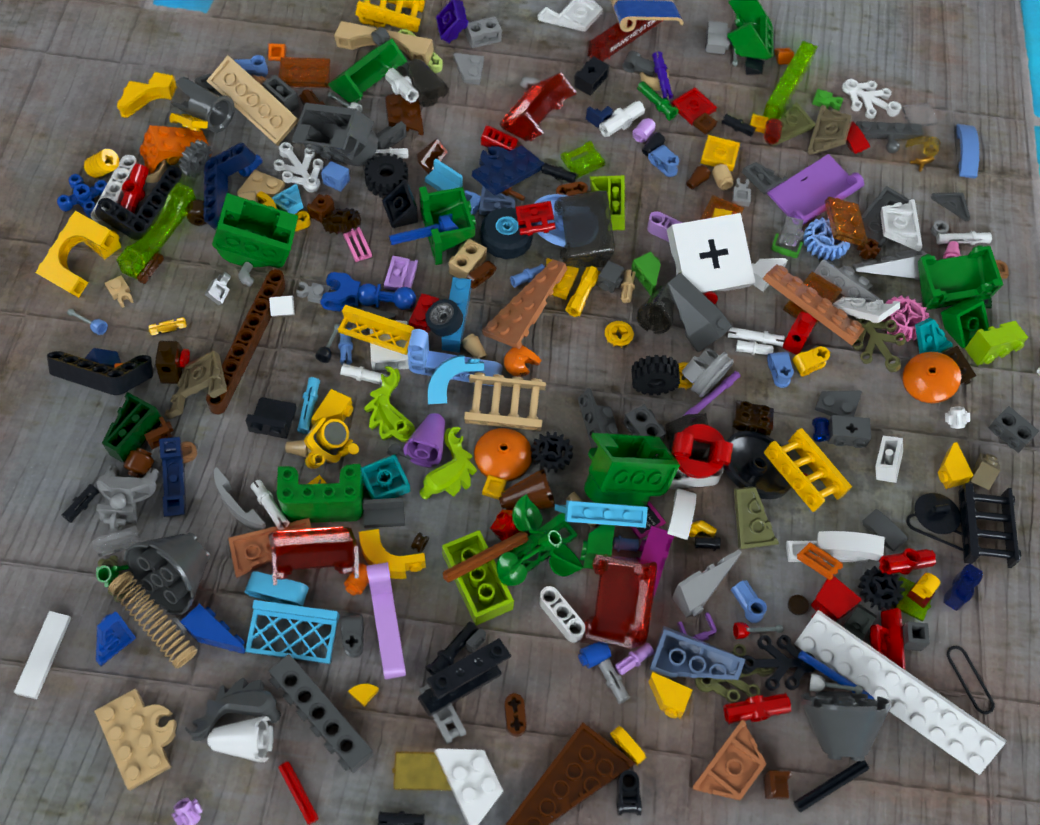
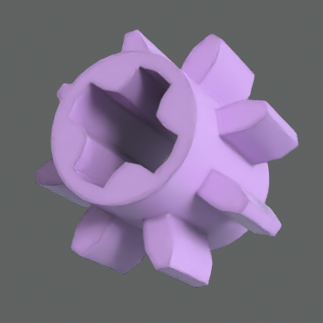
M184 798L174 806L175 812L172 813V816L177 825H195L200 820L201 816L199 814L203 810L196 799L190 801L189 798Z

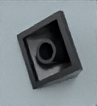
M404 179L382 200L392 228L418 223L417 205L408 181Z

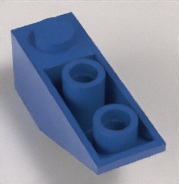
M198 604L180 621L185 626L187 632L199 643L242 654L245 653L243 646L245 642L237 634L233 636L229 632L230 627L223 620L218 622L214 618L216 614L208 606L204 608L201 604Z

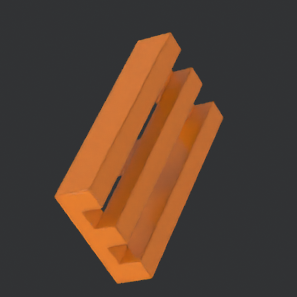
M811 542L797 554L798 560L829 580L838 573L839 569L843 568L842 562ZM808 550L812 551L813 553L817 554L818 556H815L814 554L810 553ZM823 559L832 564L834 567L824 562Z

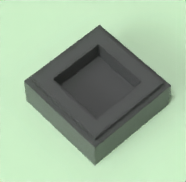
M482 628L466 641V649L470 653H473L486 641V632Z

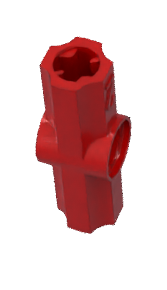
M141 164L133 166L129 180L125 181L122 185L124 195L120 205L132 213H135L138 202L145 196L143 187L149 169Z
M907 548L903 553L882 556L879 559V569L882 573L893 574L900 572L901 574L908 575L916 569L933 567L936 564V554L933 550L923 549L916 551L912 548Z
M786 693L768 697L757 695L747 698L745 701L724 705V717L728 725L739 723L742 719L744 721L759 722L768 719L770 716L790 713L791 702Z

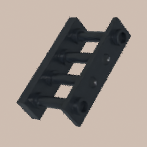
M965 483L958 491L964 563L973 564L980 556L1007 558L1008 568H1013L1021 559V551L1018 548L1014 511L1015 496L1013 495L1012 488H1007L1001 496L977 494L973 489V484ZM975 501L1001 504L1002 514L977 511L975 509ZM976 520L1003 522L1004 532L979 529ZM978 537L1005 540L1006 550L981 548L978 545Z
M500 638L427 678L426 682L431 689L419 695V702L429 717L501 676L502 672L497 665L511 658V654Z

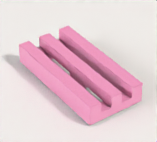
M360 227L343 234L355 263L372 257L371 250ZM356 235L359 236L361 243L367 253L366 255L364 254ZM349 237L353 238L355 245L360 253L359 257L357 256Z

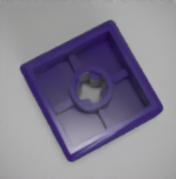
M450 0L436 16L441 40L451 43L453 39H457L463 29L467 28L469 22L466 17L463 1Z

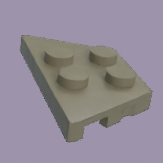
M821 105L808 147V154L812 155L844 145L852 122L851 115L841 113L835 109L830 111L825 105Z

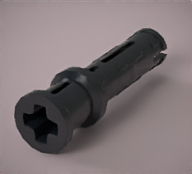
M469 621L447 648L440 650L435 660L431 664L426 665V670L431 675H434L452 665L456 655L466 645V641L479 630L476 628L477 626Z

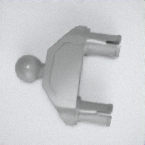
M110 465L107 467L105 474L97 480V487L101 494L110 500V505L113 509L122 510L126 503L133 504L153 495L157 486L156 480L160 473L155 468L150 473L152 470L150 468L145 477L142 478L117 477L120 472L119 468L114 465L112 468Z

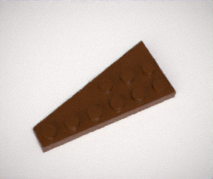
M582 722L505 825H550L619 777L622 772L629 770L636 763Z

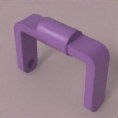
M709 612L705 613V617L711 631L696 634L693 638L705 641L715 635L716 627ZM677 622L680 632L687 635L682 622Z

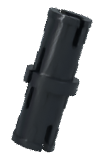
M727 113L723 117L722 124L733 128L736 132L740 131L749 137L753 136V131L756 130V127L743 122L742 119L738 120Z
M545 163L542 167L543 174L555 177L556 180L561 179L569 183L576 181L577 173L567 171L561 166L556 167Z
M89 484L78 497L73 499L74 502L61 514L62 517L72 523L83 509L86 510L88 508V504L99 493V490Z
M380 811L378 825H425V814L405 813V811H400L399 813Z

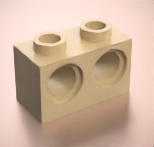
M468 239L465 244H461L458 253L450 258L448 263L449 273L457 278L466 279L473 270L482 265L487 259V248Z

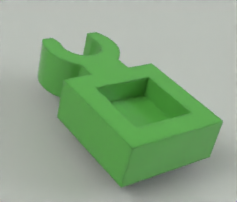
M817 89L812 104L819 107L825 105L827 109L831 106L839 111L843 98L832 97L833 93Z

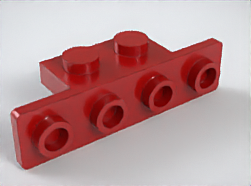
M894 608L882 611V626L876 624L870 627L869 638L871 647L906 670L901 609Z

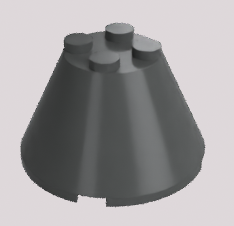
M193 533L138 542L131 545L124 554V561L127 560L129 567L126 569V572L130 571L134 575L133 580L137 579L134 587L142 584L137 592L146 589L142 597L151 594L147 602L155 599L152 606L159 604L160 607L168 610L166 613L170 615H181L190 609L210 559V553L202 547Z
M820 691L816 692V696L809 697V693L801 695L803 708L822 751L828 754V758L841 760L842 757H851V760L864 761L891 708V701L877 696V700L868 699V694H856L853 692Z

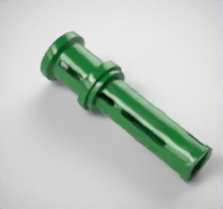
M645 81L638 84L637 90L655 104L657 111L662 112L667 120L670 121L676 117L679 109L673 107L668 99L662 98Z

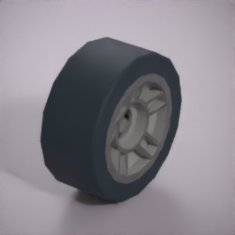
M449 299L438 300L428 308L426 322L436 335L449 336L461 327L463 314L454 301Z

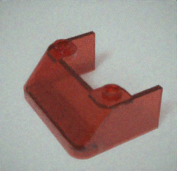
M562 72L557 73L529 88L501 120L499 125L503 130L516 137L531 142L544 133L538 125L549 112L554 109L559 110L564 105L563 102L567 98L576 95L577 91Z
M349 527L277 531L268 535L273 585H277V579L288 578L292 574V570L334 567L340 574H349L352 571L354 578H359L358 544L352 529Z

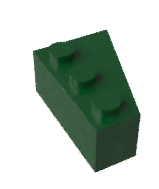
M129 392L126 393V400L123 406L119 407L117 411L118 416L115 422L111 423L102 442L110 456L122 463L125 462L131 450L140 448L146 441L144 434L149 433V431L161 424L159 420L161 415L157 408Z

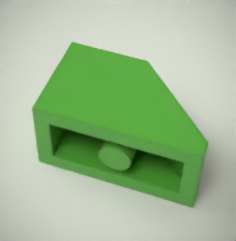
M652 252L634 259L631 268L632 272L635 271L636 278L650 296L654 295L661 266L660 260Z

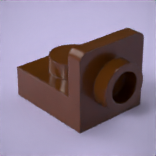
M162 416L159 417L162 427L152 429L149 433L144 434L151 450L160 446L159 439L172 438L171 432L174 430L170 422H165Z

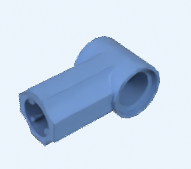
M255 55L251 59L234 60L249 74L259 77H265L268 74L266 60L262 55Z
M747 580L741 581L732 587L731 591L745 611L746 619L751 623H759L767 610L766 603L758 598ZM752 608L758 609L760 613H754Z

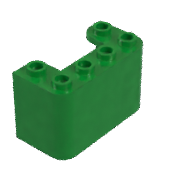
M361 464L344 466L340 471V483L299 484V475L295 468L278 466L277 499L281 511L289 523L307 518L310 519V523L352 522L361 519L364 513V483Z

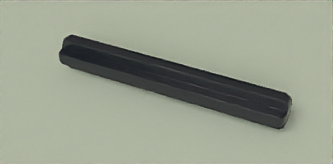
M865 760L856 762L794 801V806L799 812H803L869 770V765Z

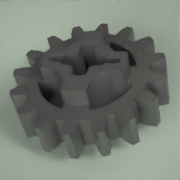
M196 140L195 143L191 142L190 147L186 146V150L182 152L183 157L179 159L182 162L179 164L181 172L190 178L191 176L194 178L196 175L200 176L201 171H204L205 163L212 158L209 156L212 154L211 147L202 140Z

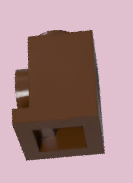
M318 194L312 203L307 205L310 217L322 223L323 217H327L326 214H331L335 210L333 198L328 194L324 196Z

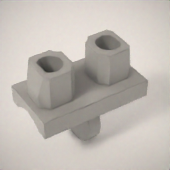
M106 498L103 504H98L96 510L99 512L100 521L110 524L111 530H117L119 525H125L126 523L137 524L138 521L136 503H126L122 510H115L111 507L110 500Z

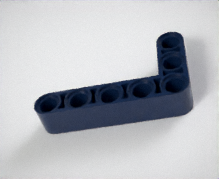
M244 143L236 144L210 158L205 163L204 221L214 230H216L226 193H228V176L251 165L256 159L255 153Z

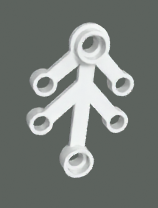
M848 79L843 83L842 89L850 95L852 100L851 109L853 111H860L862 107V102L859 101L857 96L859 95L862 97L867 109L865 116L869 119H873L877 113L872 103L887 110V114L891 117L899 114L901 110L900 103L892 101L888 104L877 98L889 99L891 95L890 89L884 88L875 91L877 83L874 81L858 83L854 79Z
M283 142L279 147V154L283 158H289L294 166L286 165L283 160L277 159L274 161V169L276 171H284L282 173V180L284 182L301 184L306 191L316 192L320 187L318 175L320 170L323 169V161L321 159L313 161L314 169L310 176L307 170L311 160L315 157V152L306 148L304 150L305 158L301 164L293 153V146L288 142ZM292 173L299 174V175H301L303 178H301V177H295V176H293Z

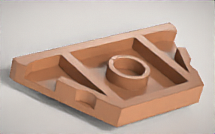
M743 719L692 786L693 790L741 800L766 766V762L762 754H760L757 744Z

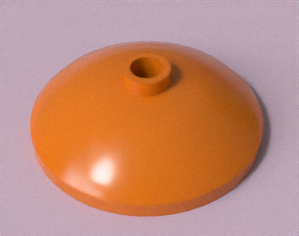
M924 352L909 360L903 370V384L906 391L913 398L921 402H943L951 398L960 387V368L951 357L943 353Z
M497 428L490 430L481 436L475 446L474 459L476 466L486 477L491 475L507 480V482L520 478L529 469L532 462L531 445L521 433L513 429ZM501 447H506L507 449H506V450H501L500 448H501Z

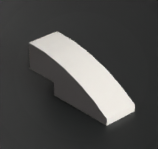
M819 531L817 547L831 555L854 560L861 557L879 561L884 553L885 537L858 532Z

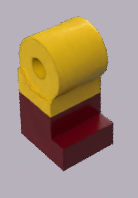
M924 573L906 596L924 608L935 594L941 582L935 575Z

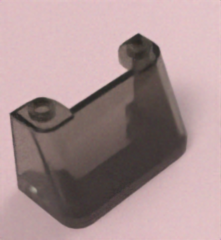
M598 190L558 198L555 201L554 210L563 218L566 242L560 251V258L563 260V263L570 267L594 266L604 268L608 260L613 256L615 249L607 192Z

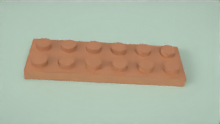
M776 264L764 276V281L850 345H853L865 330L860 322L849 318L845 311L834 307L830 300L819 296L815 289L807 287L800 278L788 273L785 267Z

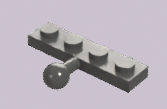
M856 121V125L866 138L888 139L886 149L892 154L900 149V144L895 139L922 140L924 137L921 124Z

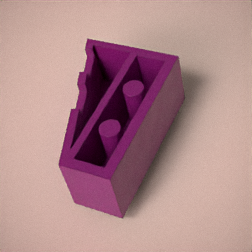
M651 526L647 539H642L639 548L642 554L640 558L636 557L633 569H636L635 576L630 575L627 587H630L628 595L652 603L674 538L673 535L667 534L668 531Z

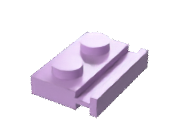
M392 256L384 282V289L396 291L400 287L412 288L418 260L410 261L408 258Z

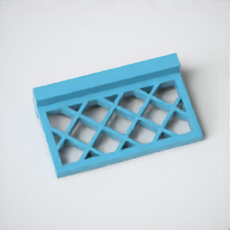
M566 500V505L555 504L554 510L565 513L566 522L646 528L648 507Z
M254 600L252 607L254 610L245 649L246 653L282 658L290 654L296 660L330 664L337 623H339L340 618L338 611ZM258 615L267 616L271 622L261 630L256 624ZM281 619H288L292 626L281 633L275 624ZM303 621L308 622L312 629L302 636L296 626ZM324 624L332 625L331 633L323 639L317 629ZM274 626L279 635L268 642L263 632ZM295 629L300 638L289 645L284 635ZM315 631L321 641L310 648L305 638ZM261 635L266 644L260 649L251 648L253 640ZM282 638L287 647L281 652H275L271 645ZM303 641L309 650L302 655H297L292 647ZM324 644L327 648L326 659L318 658L313 650Z

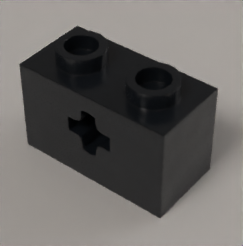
M593 56L590 61L584 64L580 71L576 72L574 87L591 96L608 77L610 65Z

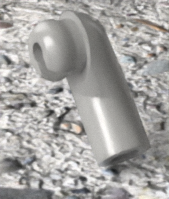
M524 77L520 82V86L525 89L529 85L540 91L545 88V84L536 78Z
M245 262L238 277L243 285L246 284L250 287L254 283V278L250 277L249 274L253 265Z

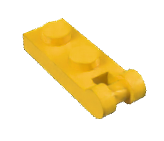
M171 113L169 117L170 123H181L182 127L190 128L193 131H200L201 128L207 129L208 126L207 121L189 114Z

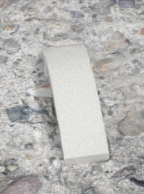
M676 488L674 507L667 534L688 539L695 511L696 493Z

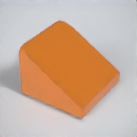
M268 43V60L285 61L286 45Z
M790 48L774 49L776 61L779 65L790 64L794 57V52Z

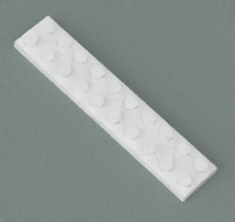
M819 610L794 643L804 652L811 653L824 665L854 684L861 686L875 700H877V696L890 700L891 708L889 712L979 775L1006 743V740Z

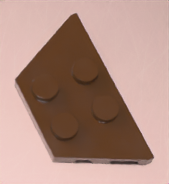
M393 93L386 96L388 125L394 127L402 121L406 124V131L409 132L411 129L418 131V135H424L419 97L416 99V102L410 103L400 94L395 95Z

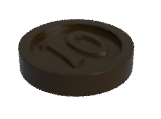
M793 595L788 601V609L794 615H803L809 608L808 600L802 595Z

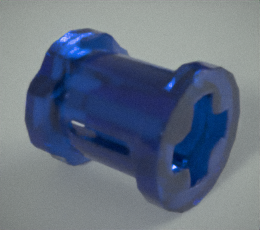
M824 417L813 419V440L817 442L828 441L830 439L828 433L829 419Z

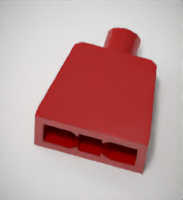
M801 311L792 325L782 348L795 355L799 354L812 333L817 319L809 313ZM795 335L800 337V341L794 340Z
M833 575L831 580H825L811 603V607L816 612L819 610L833 621L838 622L855 609L862 599Z

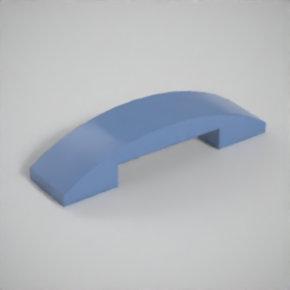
M957 124V138L960 139L961 152L959 176L976 179L979 167V138L977 130L974 126Z

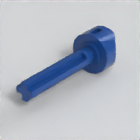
M452 214L439 216L438 224L389 235L391 245L429 237L431 236V229L438 228L439 232L456 230L458 226L453 223Z

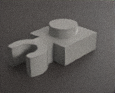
M737 178L736 187L733 189L732 204L749 207L751 202V189H748L749 179H746L745 184L740 183V178Z
M299 282L300 289L304 290H296L298 297L304 298L307 296L308 301L321 304L322 295L326 292H331V287L318 283H312L310 287L304 282Z

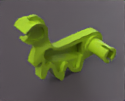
M386 366L385 368L390 372V376L385 377L381 374L382 386L370 393V396L374 399L364 407V410L367 413L373 411L370 417L369 428L374 430L379 426V434L384 441L394 436L399 441L406 443L416 428L412 422L390 404L392 391L398 386L400 381V372L397 368L394 370L392 367Z
M460 427L448 428L445 431L444 441L451 451L452 460L425 476L423 480L424 487L420 490V496L423 499H430L433 494L443 491L448 492L454 497L460 491L461 486L466 490L471 486L469 474L474 475L477 469L470 462L473 456L461 446L463 436L460 438L455 437L461 429Z

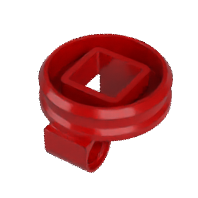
M695 424L675 434L671 454L680 464L679 469L684 474L692 478L702 479L714 475L723 465L728 466L730 464L733 444L725 441L721 433L715 428L704 424ZM693 441L711 445L708 463L689 459Z

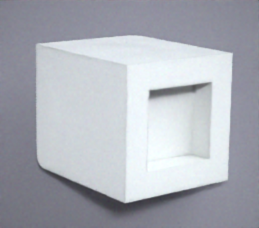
M293 296L269 298L272 317L295 315Z

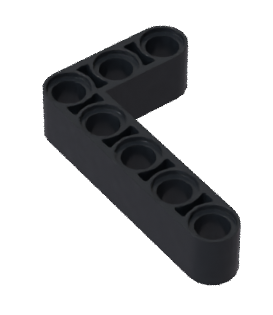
M176 166L168 167L136 215L109 198L99 200L95 214L100 220L131 239L140 240L178 185L182 172ZM101 207H105V208H107L109 211H105V210H103ZM118 217L123 218L125 221L119 220ZM134 227H138L141 231L135 230Z
M61 351L47 354L50 375L110 395H122L153 377L152 358L148 355L136 356L122 365L112 368Z

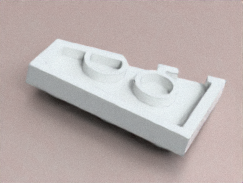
M842 297L832 304L837 309L845 311L847 315L855 316L858 319L870 320L873 323H880L900 309L899 301H893L892 304H884L883 300L865 302L863 298Z

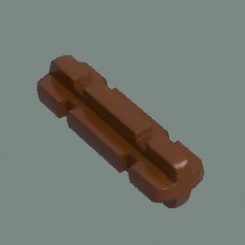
M156 252L142 269L143 272H140L137 276L140 283L146 284L149 280L148 277L154 274L164 260L162 254Z

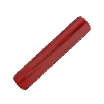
M290 762L282 763L279 766V770L307 824H313L318 820V815Z

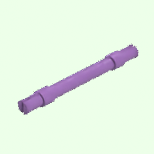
M734 371L729 377H726L720 385L678 419L679 423L684 426L689 420L697 416L704 407L725 389L733 385L740 378V374Z

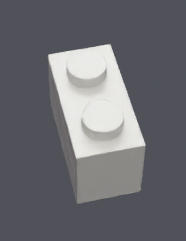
M882 437L876 462V480L897 482L903 456V438Z

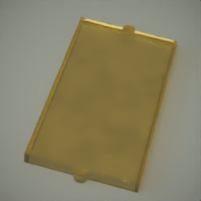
M395 752V768L392 769L394 773V790L452 791L435 752Z

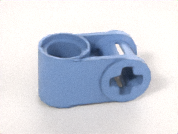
M661 145L648 154L651 164L656 166L664 175L673 177L677 174L679 157L672 153L667 146Z
M787 351L769 353L767 362L774 384L780 388L788 387L791 382L790 378L794 373L789 353Z

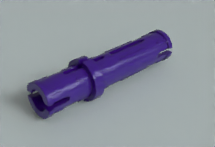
M655 52L652 54L655 64L654 71L657 73L663 98L667 99L668 94L670 100L673 98L666 72L667 65L664 64L662 52H658V58Z

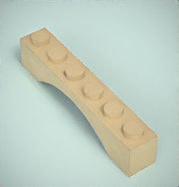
M341 21L334 35L337 47L353 50L359 47L376 45L371 37V33L377 28ZM386 30L390 39L394 40L398 48L413 63L428 66L434 52L432 39Z

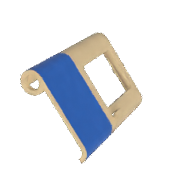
M610 0L619 26L624 32L632 31L636 26V20L679 21L680 25H684L673 0ZM628 20L632 21V25L630 27H627Z

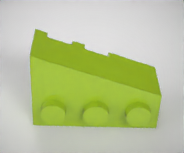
M625 175L590 176L591 192L607 231L625 230Z
M1016 321L1000 324V328L997 329L991 326L988 328L989 331L984 332L983 329H979L965 350L977 366L983 363L989 364L995 358H1003L1011 351H1019L1025 346L1024 343L1028 336Z

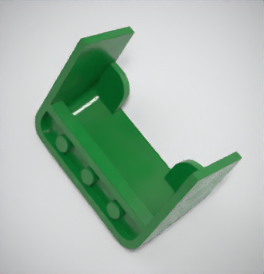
M728 0L736 13L735 24L737 29L727 34V37L734 46L735 53L747 58L763 60L772 58L773 25L758 0Z
M390 39L367 53L330 81L328 85L331 90L349 103H357L362 99L363 92L383 78L388 69L394 68L396 70L397 67L405 64L407 60L394 40Z

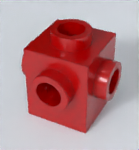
M502 509L490 527L501 541L521 532L513 522V509Z

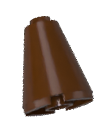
M541 469L501 492L502 496L499 497L502 509L512 510L516 502L526 494L538 509L555 507L554 497L549 481L546 478L545 470Z

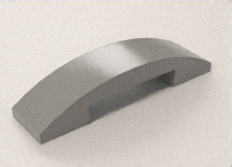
M217 467L213 469L217 489L231 514L253 530L266 529L265 522L254 509L248 513L243 511L228 493L232 490L228 479Z

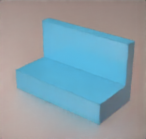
M435 159L434 170L425 177V182L436 190L443 191L462 187L463 176L438 159Z

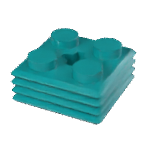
M395 454L361 467L363 483L371 500L397 498L411 491L409 481Z

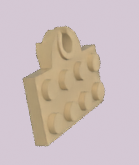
M136 689L95 710V714L128 790L131 791L172 768L163 748L171 743L176 736L177 724L173 719L164 727L158 726L160 718L164 716L169 717L173 714L170 710L161 705L145 707Z

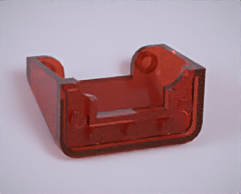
M596 554L592 567L595 573L600 575L595 615L585 621V638L630 649L645 644L649 633L657 563L649 560Z

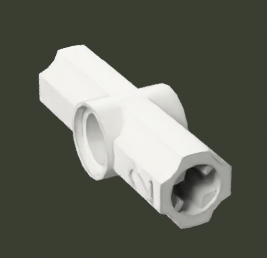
M394 68L388 69L385 78L391 84L394 94H400L410 103L416 102L419 92L412 85L410 77H404Z
M635 101L624 109H616L609 119L599 124L601 134L604 137H609L620 129L626 130L629 128L633 120L644 114L643 104L640 101Z

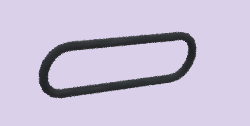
M915 513L907 517L906 522L910 529L964 551V548L914 528L909 521L911 517L916 516ZM958 530L954 531L955 533L962 535V532Z
M951 646L947 650V658L974 707L981 714H990L995 708L994 701L966 651L960 646ZM959 649L964 654L991 702L990 710L983 711L977 706L950 657L951 650Z

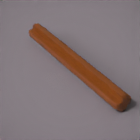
M521 531L443 571V579L451 582L499 557L503 553L513 550L528 542V534Z

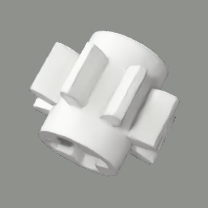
M951 407L950 411L945 413V422H948L951 428H964L965 424L970 422V413H967L964 407Z

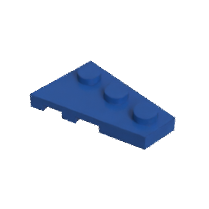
M116 611L105 616L101 623L97 625L96 661L100 666L136 639L135 635Z

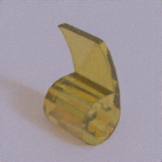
M930 136L917 137L908 140L905 147L924 144V154L933 157L939 151L940 140L937 137Z

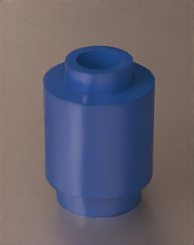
M598 641L581 648L580 654H578L581 665H586L588 669L599 665L611 657L610 649L605 641Z

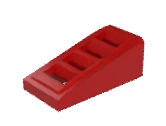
M487 125L481 136V145L486 147H502L511 151L516 148L518 139Z

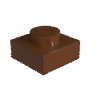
M703 113L694 121L693 126L706 135L716 127L717 121L708 114Z

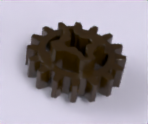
M348 208L344 210L335 209L331 214H326L327 217H323L322 221L325 232L329 231L330 234L348 233L352 231V228H358L357 225H361L360 213H358V210L354 211V208L350 210Z

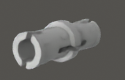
M607 659L601 662L598 667L607 681V687H610L615 695L618 704L630 699V695H628L621 682L623 679L621 675L616 673L611 660Z

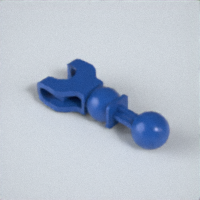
M331 272L327 276L326 283L335 292L324 293L320 301L324 309L332 311H342L345 305L358 306L359 302L364 306L376 304V308H379L380 301L394 302L398 309L409 310L416 303V294L409 287H400L395 292L381 291V284H378V287L370 283L361 285L360 281H354L346 273Z

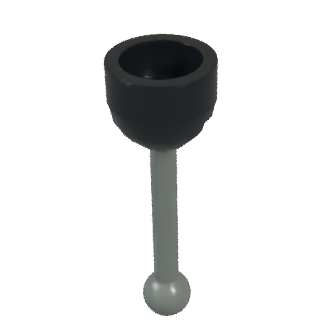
M340 324L334 325V331L326 347H321L317 351L315 357L320 362L328 363L330 361L332 352L329 348L338 332Z

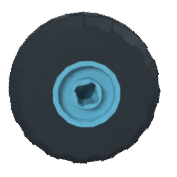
M506 207L495 209L487 214L482 221L480 230L481 243L487 248V252L494 257L502 259H514L525 254L531 247L533 235H520L519 228L526 227V224L518 225L516 209Z

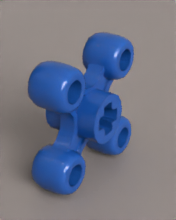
M73 174L69 177V184L74 193L70 196H59L57 204L62 211L66 212L70 211L74 205L79 204L83 207L86 216L91 218V213L96 205L94 197L101 196L107 182L98 180L93 187H89L84 183L83 178L79 174Z

